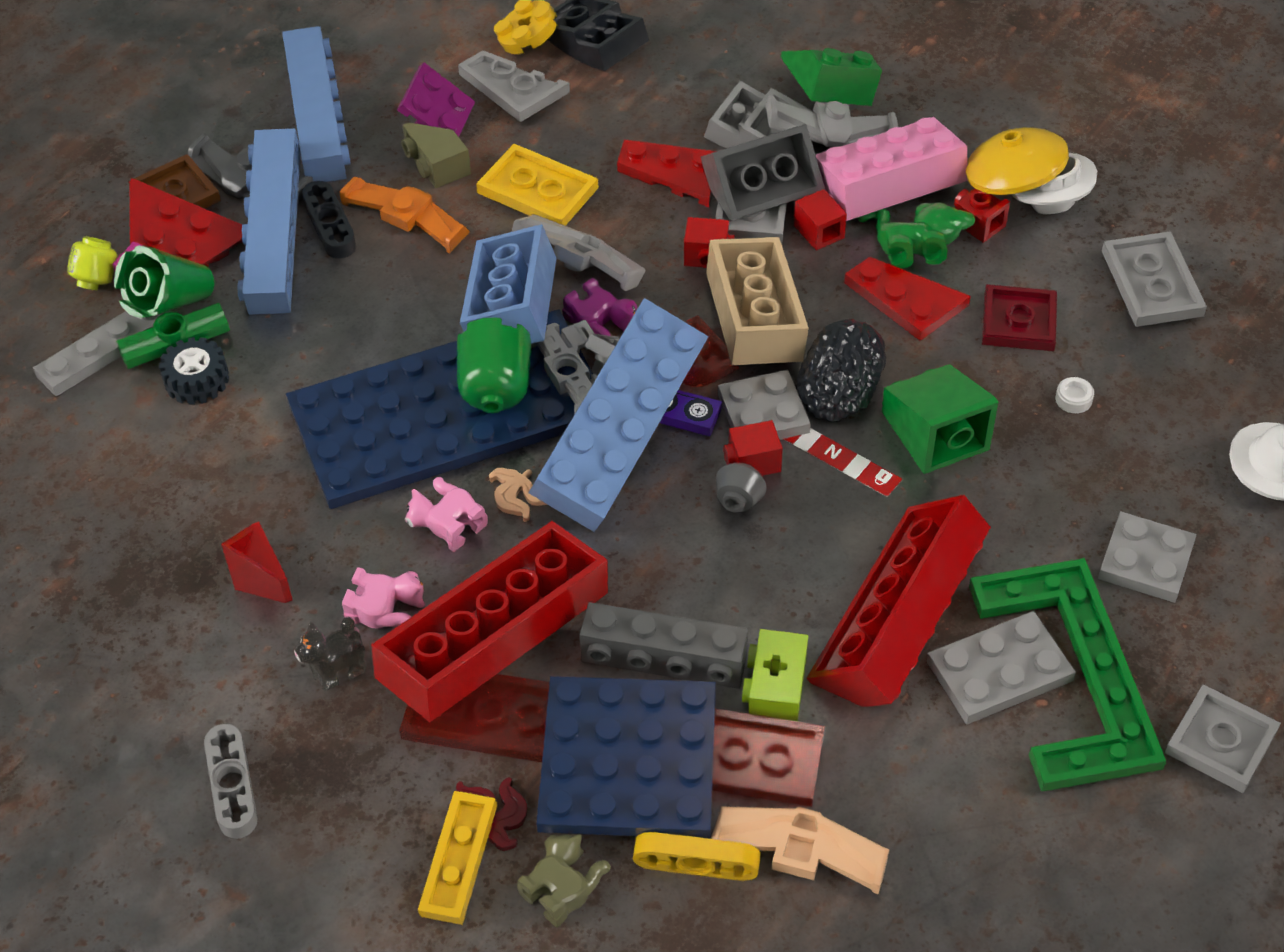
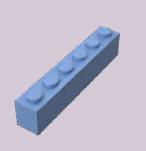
M320 26L283 31L305 176L312 177L313 181L325 182L347 179L344 165H350L351 162L348 145H341V143L347 142L344 122L337 123V121L343 120L340 101L333 102V100L339 99L336 79L330 80L336 78L333 59H326L332 57L329 38H322Z
M295 128L255 130L254 144L248 145V158L250 165H252V170L246 171V185L248 191H250V197L244 198V212L246 218H248V224L242 225L243 244L246 245V251L240 252V269L244 273L243 280H238L239 301H245L249 315L291 313L300 146Z

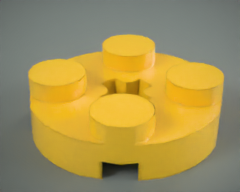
M519 0L515 4L514 10L495 24L494 32L506 52L521 54L524 53L521 48L531 45L535 49L553 34L557 26L554 18H557V14L547 1Z

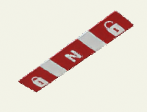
M811 428L810 433L784 438L787 442L886 497L902 481L901 477Z

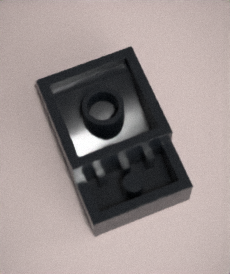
M566 0L554 8L557 14V18L555 17L554 21L557 26L553 34L547 39L574 59L603 71L608 70L649 41L643 18L623 14L619 2L612 0Z

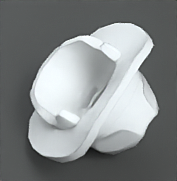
M1069 153L1068 163L1058 176L1040 187L1012 194V196L1018 201L1031 204L1038 214L1061 213L1067 211L1075 204V201L1080 200L1091 192L1096 184L1097 169L1094 163L1087 157Z
M1263 422L1251 424L1239 430L1231 442L1229 452L1233 471L1239 480L1253 492L1267 498L1284 501V424Z

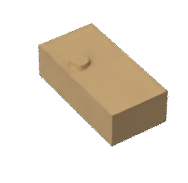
M780 238L710 240L706 274L731 364L803 362L809 328Z

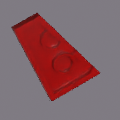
M624 139L617 161V172L650 185L660 183L672 188V193L680 197L688 194L698 198L699 204L709 208L713 193L707 181L701 156L717 151Z

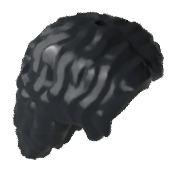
M844 319L825 326L807 351V357L801 363L797 384L795 385L802 403L806 406V411L813 413L814 417L818 419L826 418L830 422H838L840 419L847 418L849 414L857 413L860 408H867L876 390V385L879 384L881 373L886 366L884 340L871 325L854 319Z

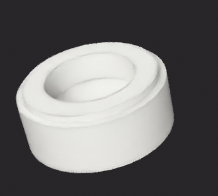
M1079 377L1066 378L1058 384L1055 396L1056 403L1061 409L1069 413L1085 412L1092 405L1094 388L1085 379Z

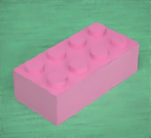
M935 117L922 118L916 123L903 127H894L885 133L872 137H863L858 139L857 142L841 147H831L826 152L815 155L825 190L847 213L846 221L968 181L965 171L968 166L967 145Z

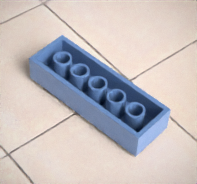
M644 298L528 493L595 532L614 503L709 336Z

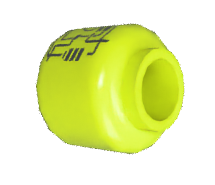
M84 236L82 241L75 242L72 245L67 272L72 278L77 279V286L98 290L99 284H109L113 280L115 271L113 263L118 255L115 250L110 248V242Z

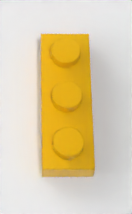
M459 791L453 792L418 907L420 917L463 925L496 812L497 803L495 798Z

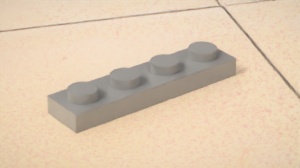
M125 311L33 367L35 375L57 397L121 357L116 341L154 327L155 320L162 314L150 318H138L129 315Z

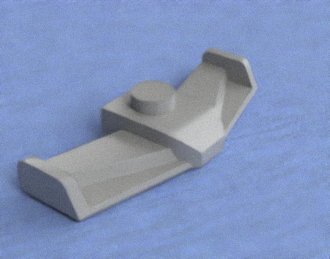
M771 95L768 96L765 104L770 129L783 131L806 124L811 141L823 144L826 147H841L857 142L860 138L872 137L885 133L891 128L898 127L895 112H889L888 115L851 117L848 104H842L837 101L816 102L813 112L776 101L775 96Z
M535 214L514 221L511 232L542 224L550 244L555 245L554 253L556 259L564 262V266L570 270L583 271L586 268L596 266L621 282L620 288L624 291L637 287L645 273V268L618 252L603 240L590 234L580 232Z

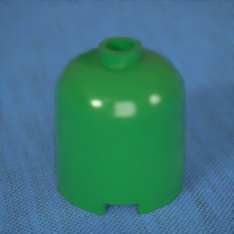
M481 318L467 323L466 331L458 334L457 383L461 397L470 406L487 413H497L513 408L524 398L529 382L531 338L530 333L522 325L517 324V328L502 325L501 318Z

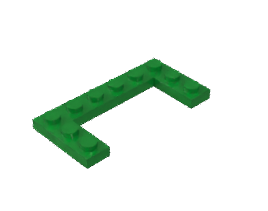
M1085 558L970 578L969 589L980 619L1051 606L1058 607L1106 732L1105 734L1031 747L1029 758L1041 792L1164 769L1166 764L1165 756Z

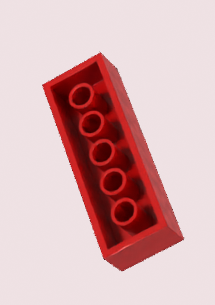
M549 522L371 644L375 679L428 722H432L586 610L588 602L595 603L608 594V559L555 522Z

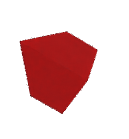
M259 521L221 543L235 590L283 603L293 600L287 577Z

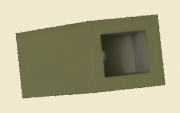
M410 122L403 124L405 138L401 140L403 151L409 159L413 158L415 160L420 175L423 178L427 177L435 189L471 174L469 151L454 130Z

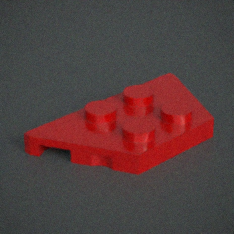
M131 178L129 181L130 244L136 242L144 246H150L208 267L210 263L219 261L229 255V250L243 241L242 224L134 178Z

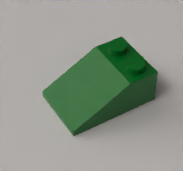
M825 48L823 51H782L781 59L811 101H837L842 104L872 106L882 69L871 54L864 51H855L854 54L842 53L833 48Z

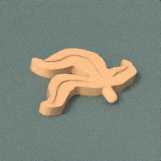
M496 468L489 474L490 482L498 480L502 483L494 491L496 506L499 510L507 514L522 516L524 522L529 521L531 515L529 505L517 498L520 491H523L524 497L529 504L533 506L547 505L528 493L533 486L532 482L528 479L532 475L530 469L521 474L513 469Z

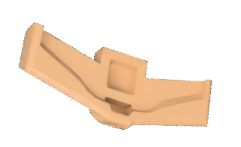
M721 806L711 839L747 843L756 847L759 851H775L772 870L814 880L818 864L821 863L872 889V892L877 895L880 892L889 849L822 816L821 812L802 807L786 809Z

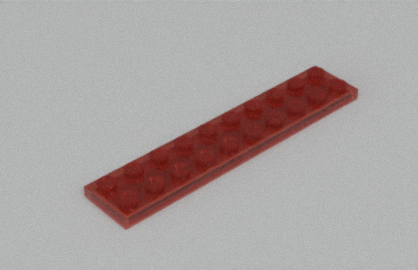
M496 674L432 722H428L407 705L399 730L402 740L542 762L550 682ZM715 708L712 791L812 807L825 726Z

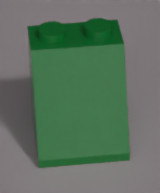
M951 364L937 369H929L923 374L903 381L899 380L884 387L881 412L922 473L926 474L990 450L998 400Z

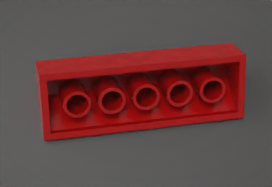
M965 495L907 508L806 679L811 684L861 707L892 704L897 699L905 679L916 666L918 656L926 642L933 636L936 624L943 612L951 604L954 592L959 583L966 577L968 567L975 555L982 549L983 541L991 528Z

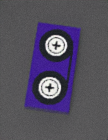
M678 390L659 423L711 436L722 410V401Z

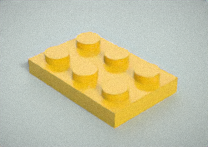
M513 144L476 183L477 193L529 216L535 214L564 226L569 223L599 188L598 178L516 144Z

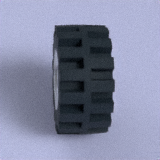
M191 337L188 338V342L184 343L180 340L176 342L177 346L175 348L169 346L166 349L167 354H162L160 358L162 363H159V369L165 389L172 399L176 397L177 402L180 403L187 400L188 405H195V401L200 400L202 404L207 402L206 398L208 397L212 399L218 397L217 391L223 392L226 389L225 383L229 382V371L221 347H217L216 342L211 340L208 343L207 339L200 337L199 341H195V338Z

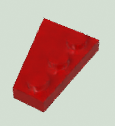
M868 257L845 273L844 283L919 341L945 324L970 304V295L872 257Z

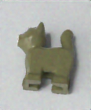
M553 834L549 836L544 844L546 848L545 858L537 863L534 870L528 876H521L517 880L518 892L528 903L533 904L540 896L544 895L539 899L546 909L543 915L557 928L567 919L570 912L580 908L586 902L588 896L600 882L601 877L607 874L611 868L608 861L601 860L594 863L586 876H583L580 872L570 867L584 853L580 846L581 834L575 836L570 834L560 836Z

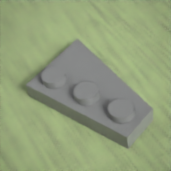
M481 51L458 64L460 76L519 122L570 93L568 82L560 79L556 83L547 80L542 72L533 70L531 73L516 68L515 62L486 51Z

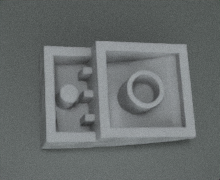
M739 81L710 118L704 137L722 147L729 148L780 132L769 128L765 106L769 95L775 96L776 101L805 110H812L773 88L765 95Z

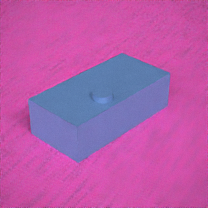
M542 224L476 241L460 319L464 332L467 329V323L471 321L497 317L502 319V325L517 328V324L522 325L530 333L531 344L544 341L556 256Z

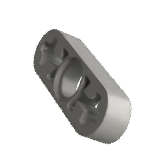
M220 724L210 729L204 738L216 819L222 833L229 838L239 839L253 832L257 825L258 817L242 735L237 727L230 724ZM224 740H229L228 748L231 759L224 760L220 748L221 742ZM228 773H238L242 776L241 782L233 788H223L219 785L221 778ZM238 801L242 813L241 821L233 823V812L230 802Z

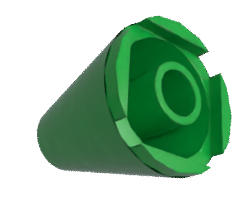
M142 245L135 246L132 251H126L120 257L114 277L115 289H120L123 300H119L121 307L129 315L138 318H150L205 300L212 294L215 284L213 273L207 266L150 246Z

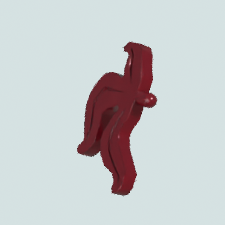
M510 777L505 778L500 784L499 794L504 807L494 815L487 839L503 852L516 848L518 844L517 839H508L505 830H514L522 826L526 820L528 810L526 800L511 787L513 783ZM461 781L456 785V791L495 798L494 793L487 788L479 786L468 788Z

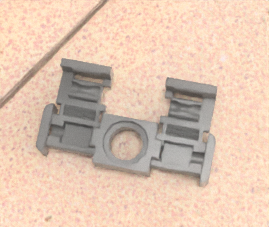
M586 320L561 329L562 334H560L557 323L546 325L544 341L531 344V348L538 346L544 355L545 372L560 395L568 392L575 403V413L597 378L595 373L591 375L592 379L590 380L589 369L578 354L580 349L585 347L590 334H595ZM564 366H571L576 369L570 375H562L557 372L558 369Z

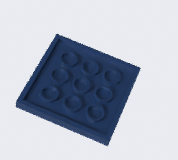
M550 676L536 824L537 832L638 836L644 832H657L711 839L716 682Z

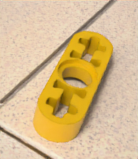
M644 832L636 837L633 861L638 866L649 870L747 881L758 876L761 853L759 849L747 843Z

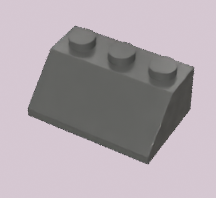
M806 124L701 156L710 190L730 220L772 208L825 189Z

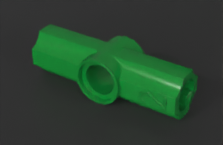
M216 303L184 316L177 312L164 313L155 320L154 327L119 339L116 343L126 368L130 369L160 358L162 354H167L166 349L169 346L175 348L177 341L182 340L185 343L191 337H194L195 341H199L200 337L210 339L229 332L230 328L221 305Z

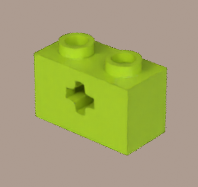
M760 629L758 644H750L747 668L754 669L752 679H744L742 702L749 703V720L798 726L809 635Z

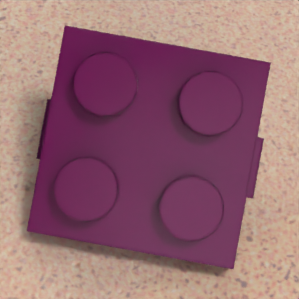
M423 62L418 67L397 110L406 117L409 115L417 120L415 124L451 129L459 137L475 101Z

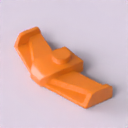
M353 177L340 191V199L343 205L348 206L351 203L380 210L381 220L407 232L417 225L444 246L449 254L470 233L463 224L457 222L433 203L431 194L414 187H403L398 190L366 183L362 178Z

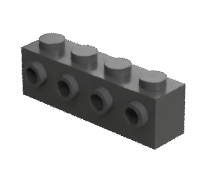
M588 602L579 635L582 662L691 681L716 682V685L740 689L747 659L748 628Z

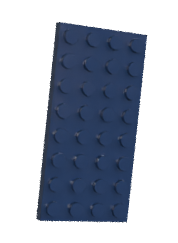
M560 309L548 312L547 325L557 323L560 334H562L561 329L568 327V324ZM457 341L286 393L292 415L330 510L563 435L575 415V403L568 392L560 395L545 372V357L538 346L531 348L527 392L519 404L511 409L497 413H487L470 406L461 397L458 388ZM580 349V353L578 354L587 366V368L589 369L591 380V375H593V373ZM564 366L558 369L557 372L562 375H570L576 369L571 366Z

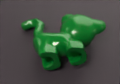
M939 202L934 204L922 203L917 206L914 222L890 223L891 214L885 209L857 217L859 222L878 220L876 224L877 240L884 253L888 255L891 265L901 269L912 266L914 254L924 257L927 264H941L947 259V246L959 237L962 230L971 227L976 220L975 216L970 212L957 210L954 207Z

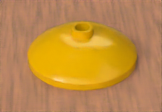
M1014 128L1003 131L980 144L969 157L968 166L965 171L971 186L981 192L994 195L1022 193L1040 187L1058 176L1068 163L1069 151L1065 140L1051 131L1041 128Z

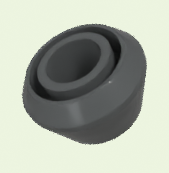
M731 463L725 465L718 470L716 475L717 498L729 511H747L760 501L766 493L767 487L762 475L757 469L748 464Z

